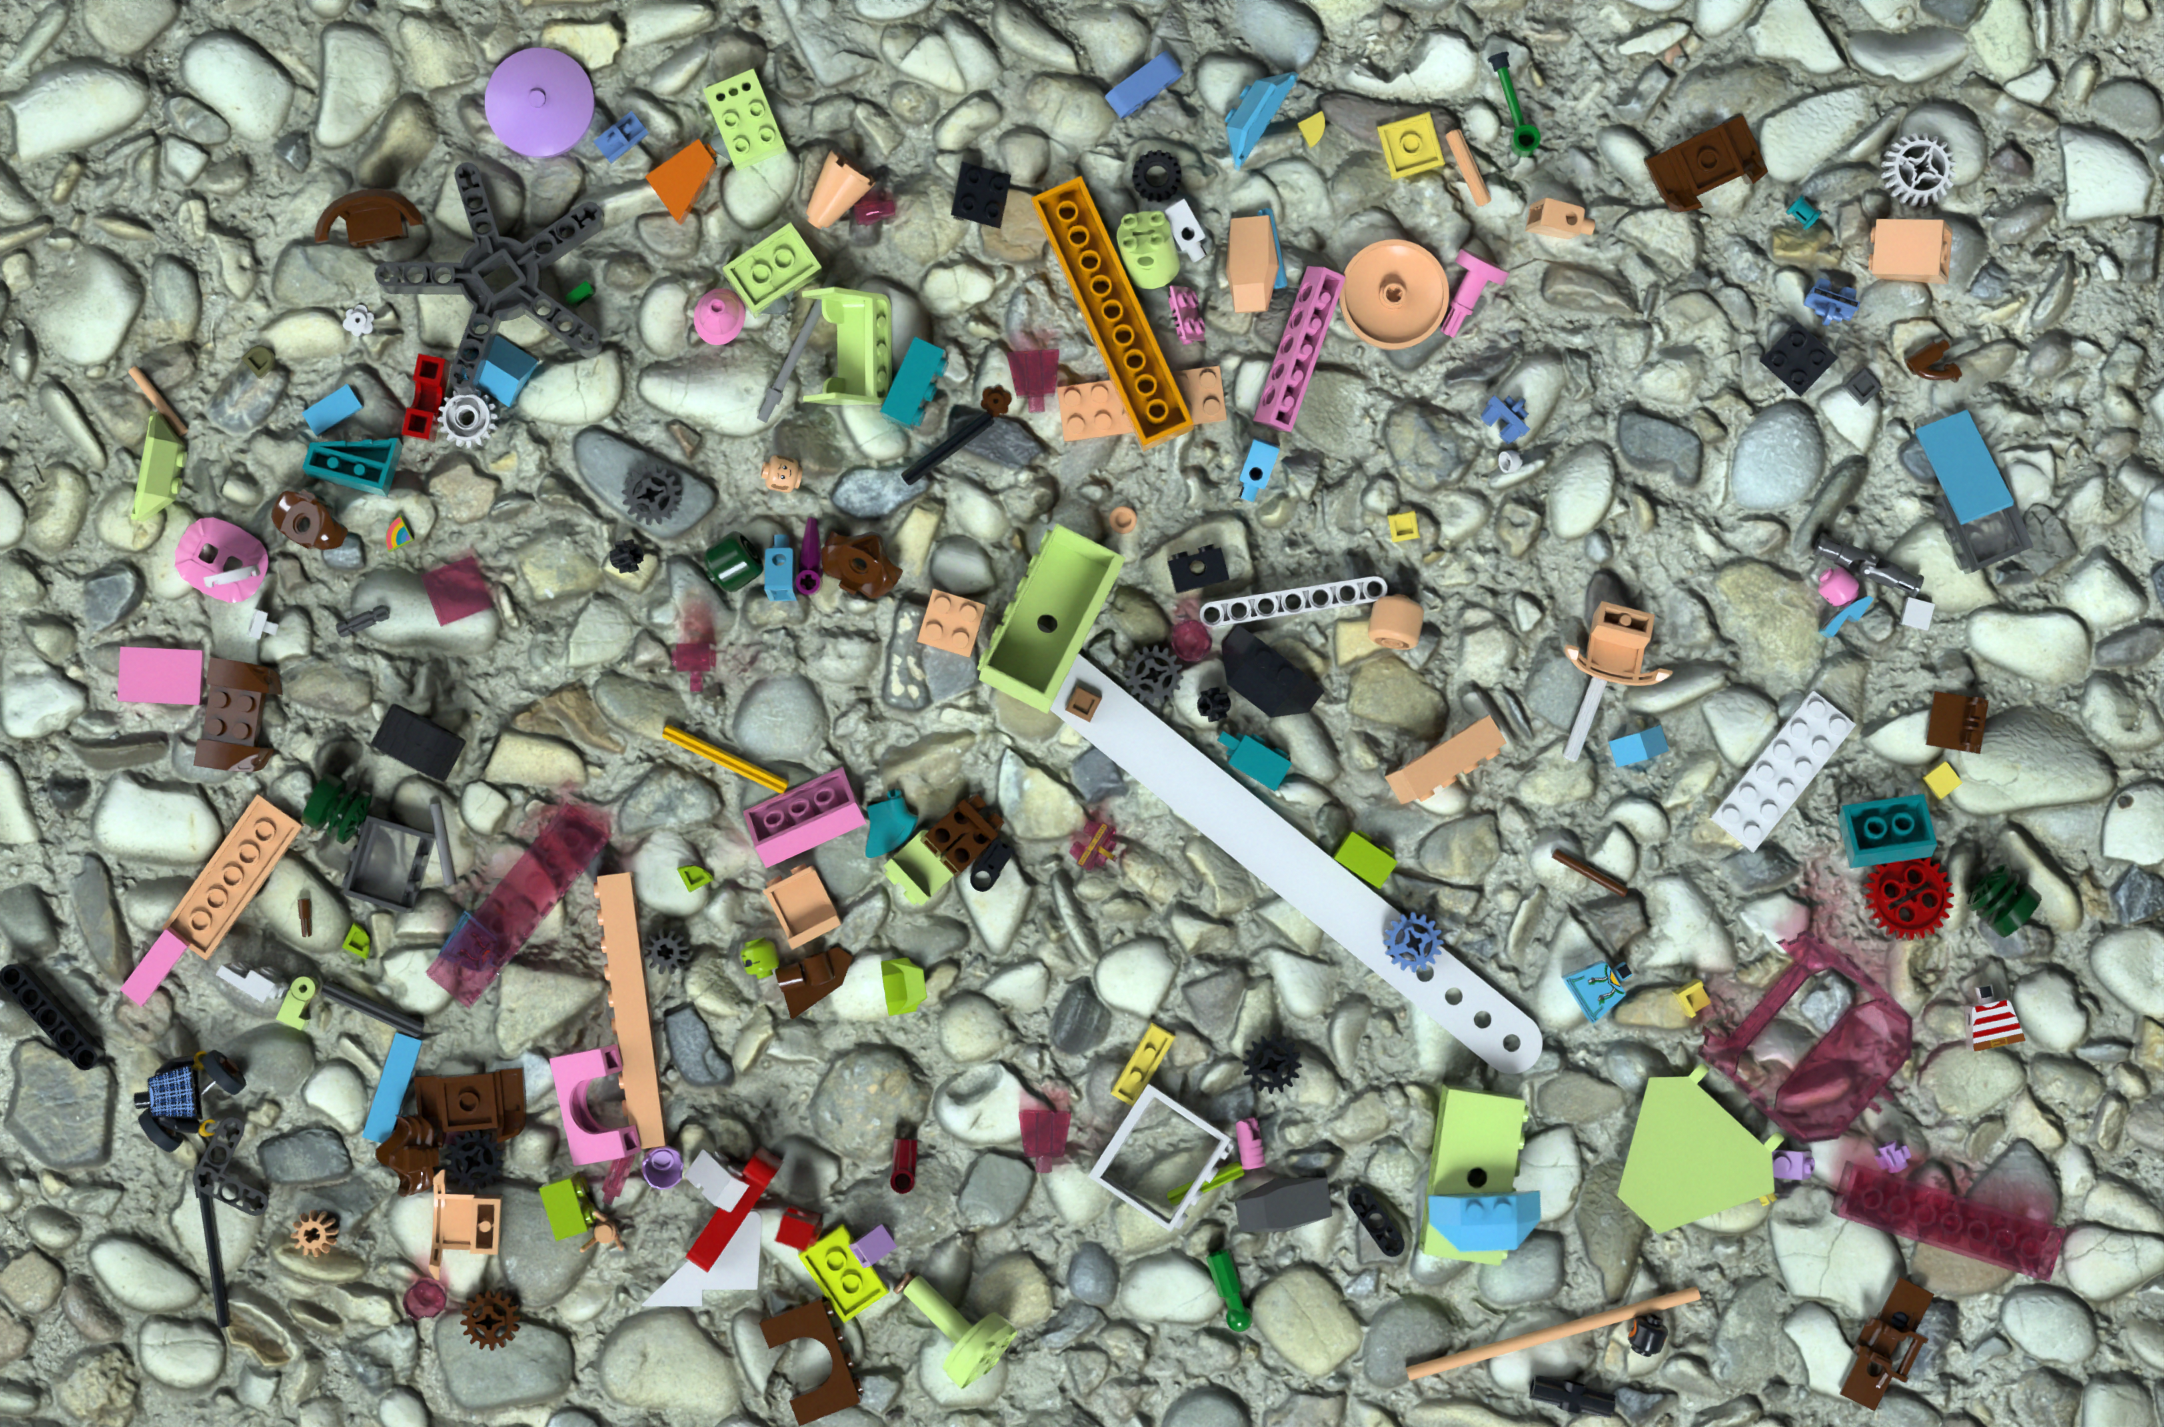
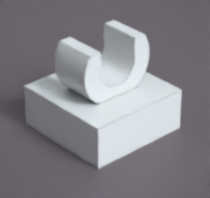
M255 609L247 635L257 639L261 638L262 631L276 635L278 624L266 621L268 613Z

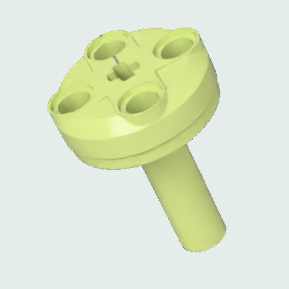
M921 1275L915 1277L903 1291L956 1344L943 1364V1370L961 1389L966 1388L982 1375L987 1374L998 1363L1001 1355L1018 1333L997 1312L990 1313L976 1325L972 1326Z

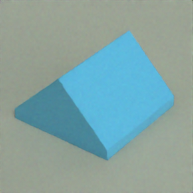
M496 335L477 387L508 407H511L539 361ZM474 350L470 360L478 357L479 351Z

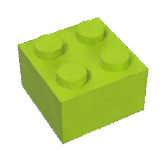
M579 1171L548 1181L539 1188L555 1241L587 1232L596 1224L594 1219H597V1217L593 1214L596 1208L593 1203L589 1204L586 1195L589 1192L588 1183L585 1177L580 1176Z

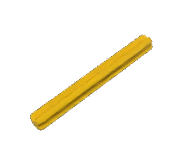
M666 725L663 730V738L780 794H783L788 787V780L679 728Z

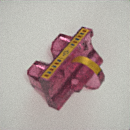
M1090 819L1083 830L1084 833L1092 837L1087 847L1076 841L1069 850V853L1077 860L1076 864L1091 872L1096 863L1103 867L1108 858L1115 862L1118 857L1112 854V851L1117 843L1111 839L1117 830L1104 822L1101 824Z

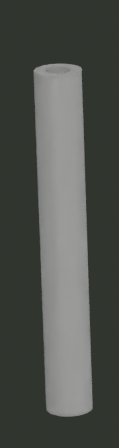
M440 803L429 805L444 885L455 884V878Z

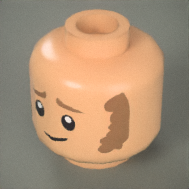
M773 455L769 462L763 463L761 478H765V485L768 489L791 493L794 488H799L803 468L799 467L798 461L794 458Z

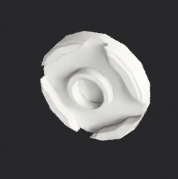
M256 564L203 577L205 586L210 588L214 587L213 581L215 584L223 585L247 579L251 576V572L253 577L259 576L261 573L259 565Z

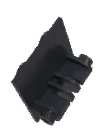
M962 161L951 210L953 219L960 221L966 219L1001 229L1011 175Z
M1797 321L1788 328L1782 338L1763 356L1760 362L1801 397L1838 359V356Z

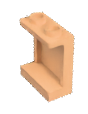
M805 863L790 870L792 876L784 880L780 875L766 883L768 888L763 890L788 937L787 941L792 950L843 924L814 865L807 868Z

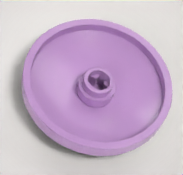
M529 48L509 56L496 68L486 88L485 111L492 130L508 148L527 157L550 158L571 150L585 137L594 119L595 94L589 77L574 59L554 49Z

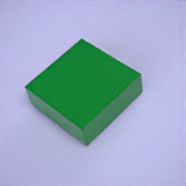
M585 281L564 298L575 309L595 294V290Z

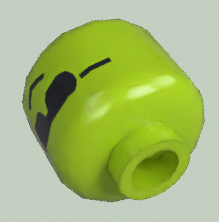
M766 937L745 942V947L740 951L745 972L748 975L756 974L757 979L773 975L772 969L779 966V958L774 942L766 941Z

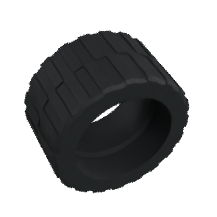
M395 703L391 704L371 742L373 747L384 754L441 782H445L466 744V740L457 734Z

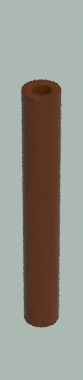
M1557 848L1553 852L1551 858L1624 898L1629 888L1565 852Z

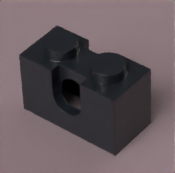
M1214 544L1198 548L1199 553L1188 556L1187 551L1171 555L1172 560L1168 561L1167 565L1175 594L1229 580L1221 547L1215 549ZM1193 561H1201L1205 566L1204 574L1200 576L1192 574L1189 568L1190 564Z

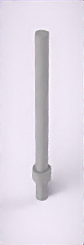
M830 272L822 289L835 287L839 276ZM816 299L772 389L768 388L764 396L766 401L757 417L758 420L767 423L775 405H779L783 397L781 393L822 313V300Z

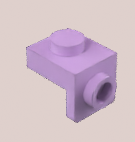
M1775 1149L1772 1152L1774 1178L1795 1180L1811 1178V1174H1813L1815 1169V1160L1812 1157L1811 1150Z

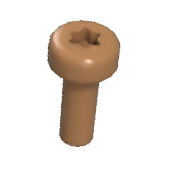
M908 1271L904 1274L905 1279L893 1289L896 1294H899L915 1278L913 1273Z

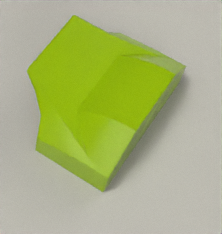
M908 957L881 961L883 986L889 1016L916 1012L918 1005L927 998L923 968L912 964Z

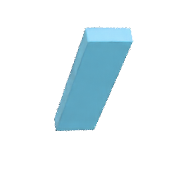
M400 1032L395 1033L362 1135L363 1138L383 1143L394 1132L398 1121L395 1114L400 1115L424 1040Z

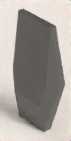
M1327 1177L1275 1178L1235 1199L1238 1227L1241 1232L1284 1233L1332 1217Z

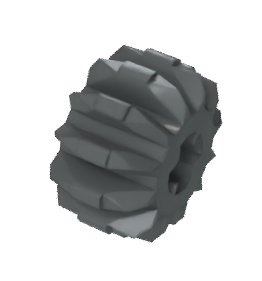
M664 928L660 929V939L655 934H651L649 938L654 944H644L645 949L652 950V953L644 955V959L653 957L654 961L649 965V968L653 969L659 964L658 973L661 975L664 974L666 966L670 975L675 974L674 964L679 969H683L685 965L680 959H690L689 954L682 953V950L690 948V944L681 946L680 942L684 940L685 935L681 934L675 939V929H670L668 937ZM664 944H666L667 948H673V953L669 955L672 957L671 959H668L667 955L661 954V950L665 948Z

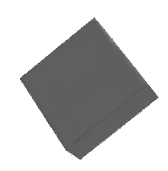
M1865 367L1842 386L1860 406H1863L1883 388Z

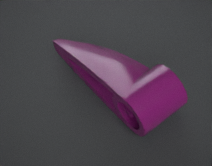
M816 518L807 519L801 546L799 573L796 578L798 590L805 595L812 596L819 593L823 584L821 543ZM811 575V578L816 581V585L812 586L811 590H807V587L802 585L803 579L807 580L806 576Z

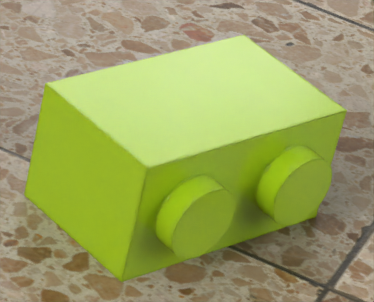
M1358 830L1357 833L1350 831L1332 858L1380 889L1398 863V861L1393 859L1395 853L1383 845L1379 849L1372 845L1370 842L1373 838L1361 830Z

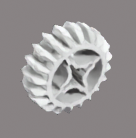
M1912 133L1909 139L1906 136H1902L1899 139L1900 144L1894 142L1891 145L1892 151L1885 153L1884 156L1889 161H1884L1881 164V167L1888 170L1881 174V178H1889L1890 180L1884 185L1885 188L1893 187L1895 190L1891 193V197L1894 198L1900 194L1901 204H1904L1909 198L1911 207L1916 206L1918 201L1921 207L1927 206L1928 200L1932 204L1938 202V196L1943 198L1947 195L1946 189H1950L1953 186L1952 181L1949 179L1955 178L1957 174L1950 170L1956 166L1957 162L1948 160L1953 155V152H1944L1943 149L1947 146L1945 142L1939 146L1936 144L1938 136H1933L1930 141H1928L1927 133L1921 134L1920 138L1916 133ZM1908 150H1923L1918 159L1902 156ZM1932 157L1937 163L1938 171L1931 165ZM1921 163L1922 170L1920 171H1923V173L1917 176L1915 172L1917 169H1914V167ZM1899 169L1905 172L1907 176L1906 183L1902 180ZM1920 181L1935 184L1930 190L1920 191L1914 189Z

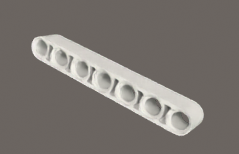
M1372 576L1206 603L1200 609L1199 619L1204 626L1214 628L1372 603L1386 595L1387 585L1382 578ZM1370 582H1376L1380 585L1381 593L1379 596L1372 597L1368 594L1367 585ZM1343 586H1349L1353 589L1354 597L1351 601H1345L1340 597V589ZM1321 590L1326 594L1327 601L1324 605H1317L1313 602L1312 595L1315 591ZM1288 595H1296L1299 598L1300 606L1298 609L1291 610L1286 606L1285 599ZM1268 599L1272 602L1273 610L1271 613L1263 614L1259 611L1258 603L1260 600ZM1240 603L1245 606L1246 614L1243 618H1236L1232 615L1231 607L1233 604ZM1212 607L1219 612V619L1216 622L1210 623L1204 618V611L1207 608Z

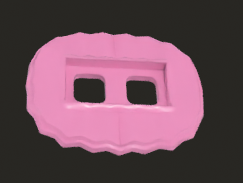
M214 517L200 518L194 524L188 526L175 550V567L181 578L191 586L199 589L202 593L228 603L242 602L251 597L261 585L268 569V554L259 540L240 527ZM207 543L218 548V554L212 564L200 559V553ZM231 556L243 562L241 568L259 565L261 573L259 576L253 577L251 572V576L247 579L223 585L215 584L213 581L214 587L207 588L205 586L203 577L225 572L224 566Z

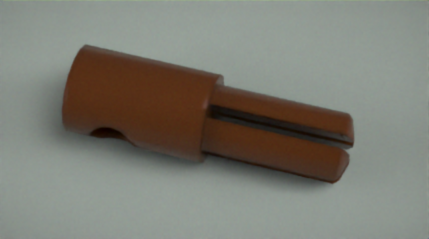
M310 898L298 899L302 937H306L305 919L307 934L310 937L312 936Z

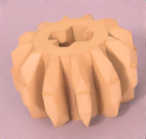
M316 1209L311 1210L309 1216L306 1213H302L299 1216L301 1222L296 1221L292 1225L298 1231L293 1232L291 1238H299V1242L294 1247L297 1249L304 1246L303 1255L305 1256L311 1250L314 1257L320 1256L321 1251L327 1254L331 1251L330 1245H335L338 1242L332 1236L339 1233V1228H331V1225L336 1222L335 1218L327 1221V1212L323 1211L318 1216ZM314 1228L319 1230L317 1234L320 1233V1236L316 1239L311 1236L314 1233H310V1230Z

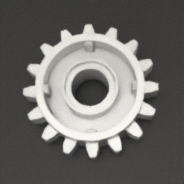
M477 389L473 394L467 396L453 391L454 397L451 399L445 397L444 400L447 404L445 407H439L443 415L437 418V420L444 424L440 431L442 433H449L447 440L450 442L457 439L456 446L462 447L464 442L469 449H473L474 443L483 446L485 438L490 440L493 438L490 434L491 431L498 430V427L494 425V420H498L499 416L493 413L497 406L495 404H488L490 400L488 395L480 398L481 391ZM472 411L475 416L473 423L464 425L462 421L463 415L466 412Z

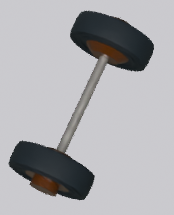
M212 1050L202 1059L203 1067L212 1080L200 1090L201 1097L215 1084L231 1095L238 1094L247 1085L236 1063L221 1052ZM150 1107L138 1117V1122L149 1140L164 1151L171 1153L183 1143L180 1133L162 1126L158 1119L151 1117Z

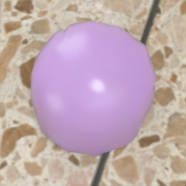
M667 1144L666 1146L651 1148L644 1155L642 1161L644 1178L654 1188L659 1190L671 1189L682 1179L683 1157L675 1147Z

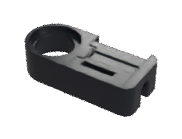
M995 839L970 876L972 887L979 892L990 890L1000 876L997 872L1002 871L1011 858L1010 853L1015 854V850L1000 839ZM980 871H985L990 875L991 881L986 887H979L975 883V875Z

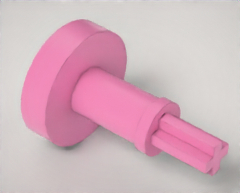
M1463 248L1460 249L1455 262L1468 269V272L1454 299L1449 304L1452 306V309L1440 330L1455 338L1466 315H1472L1473 308L1487 281L1490 280L1504 286L1510 274L1509 271L1492 261Z

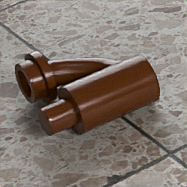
M1945 339L1937 344L1931 342L1904 360L1908 370L1913 375H1918L1923 379L1951 380L1956 383L1962 377V372L1955 363L1946 364L1944 370H1931L1928 368L1942 359L1943 352L1950 349V345Z

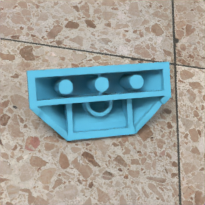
M1296 72L1258 79L1254 82L1253 86L1247 84L1239 99L1243 100L1239 108L1235 109L1233 107L1225 119V122L1228 123L1226 136L1233 167L1238 172L1297 81L1299 74Z
M1539 1190L1428 1195L1429 1223L1460 1252L1516 1250L1541 1220Z

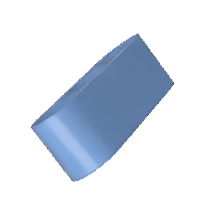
M1166 50L1114 87L1105 95V98L1120 119H1124L1178 80L1184 74V71L1171 53Z

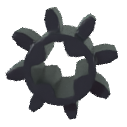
M634 539L615 542L616 549L609 552L612 566L619 569L621 574L638 571L639 567L637 564L644 561L642 548L638 544H634Z
M1219 687L1209 688V690L1200 692L1201 697L1198 699L1197 708L1201 716H1208V722L1219 721V719L1228 717L1227 712L1230 710L1231 701L1227 693H1220Z

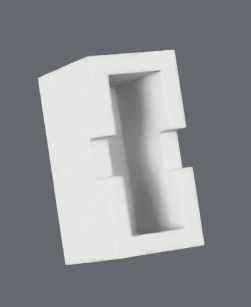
M703 1149L684 1177L696 1188L699 1189L702 1186L704 1188L702 1194L713 1205L731 1212L750 1185L742 1179L744 1174L739 1169L727 1164L729 1159L718 1151L711 1153Z

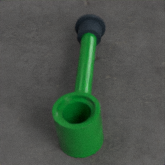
M1501 52L1489 57L1487 60L1489 63H1492L1494 72L1498 73L1516 128L1513 130L1514 134L1510 141V147L1515 155L1529 157L1539 146L1541 135L1536 127L1525 123L1508 71V67H1510L1507 59L1509 53ZM1522 135L1529 136L1532 140V145L1528 147L1522 146L1518 138Z

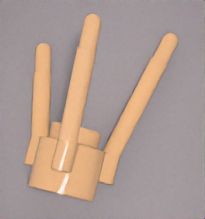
M595 1210L593 1214L601 1222L596 1225L594 1236L580 1248V1252L586 1251L596 1242L606 1244L612 1240L616 1242L618 1249L622 1251L624 1245L621 1240L622 1236L618 1234L617 1225L612 1220H608L606 1214Z

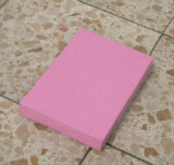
M120 647L117 701L202 705L205 651Z

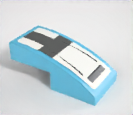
M1865 596L1854 600L1850 605L1841 608L1831 616L1818 632L1826 638L1834 637L1846 619L1851 622L1859 621L1874 598Z

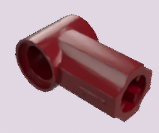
M894 1138L890 1185L896 1193L906 1194L916 1185L918 1140ZM905 1173L910 1177L911 1183L908 1188H900L897 1185L896 1178L898 1174Z

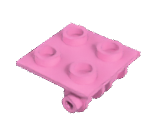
M1170 286L1171 292H1169L1170 297L1168 301L1171 311H1176L1172 316L1178 317L1174 324L1180 325L1176 327L1179 341H1182L1183 345L1191 344L1193 340L1204 341L1206 329L1204 321L1198 314L1197 307L1199 301L1196 293L1192 291V287Z

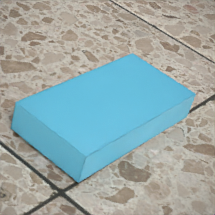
M346 384L302 412V415L314 434L319 437L364 407L351 386Z

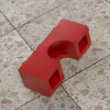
M418 353L413 376L415 395L411 407L406 409L402 435L408 438L435 443L439 425L437 418L441 416L439 407L443 406L451 368V362L448 360Z
M790 1204L782 1216L774 1242L806 1252L809 1246H815L824 1225L823 1222L819 1221L821 1214Z

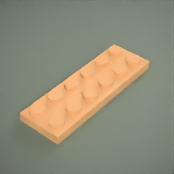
M1220 366L1171 372L1194 425L1227 421ZM1111 380L1057 387L1064 442L1134 433Z
M257 794L162 929L165 930L171 927L191 944L188 947L203 959L209 960L304 825L261 794Z

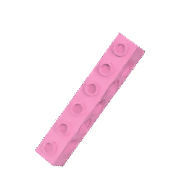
M1307 266L1253 421L1274 430L1292 432L1341 293L1345 276L1325 267Z

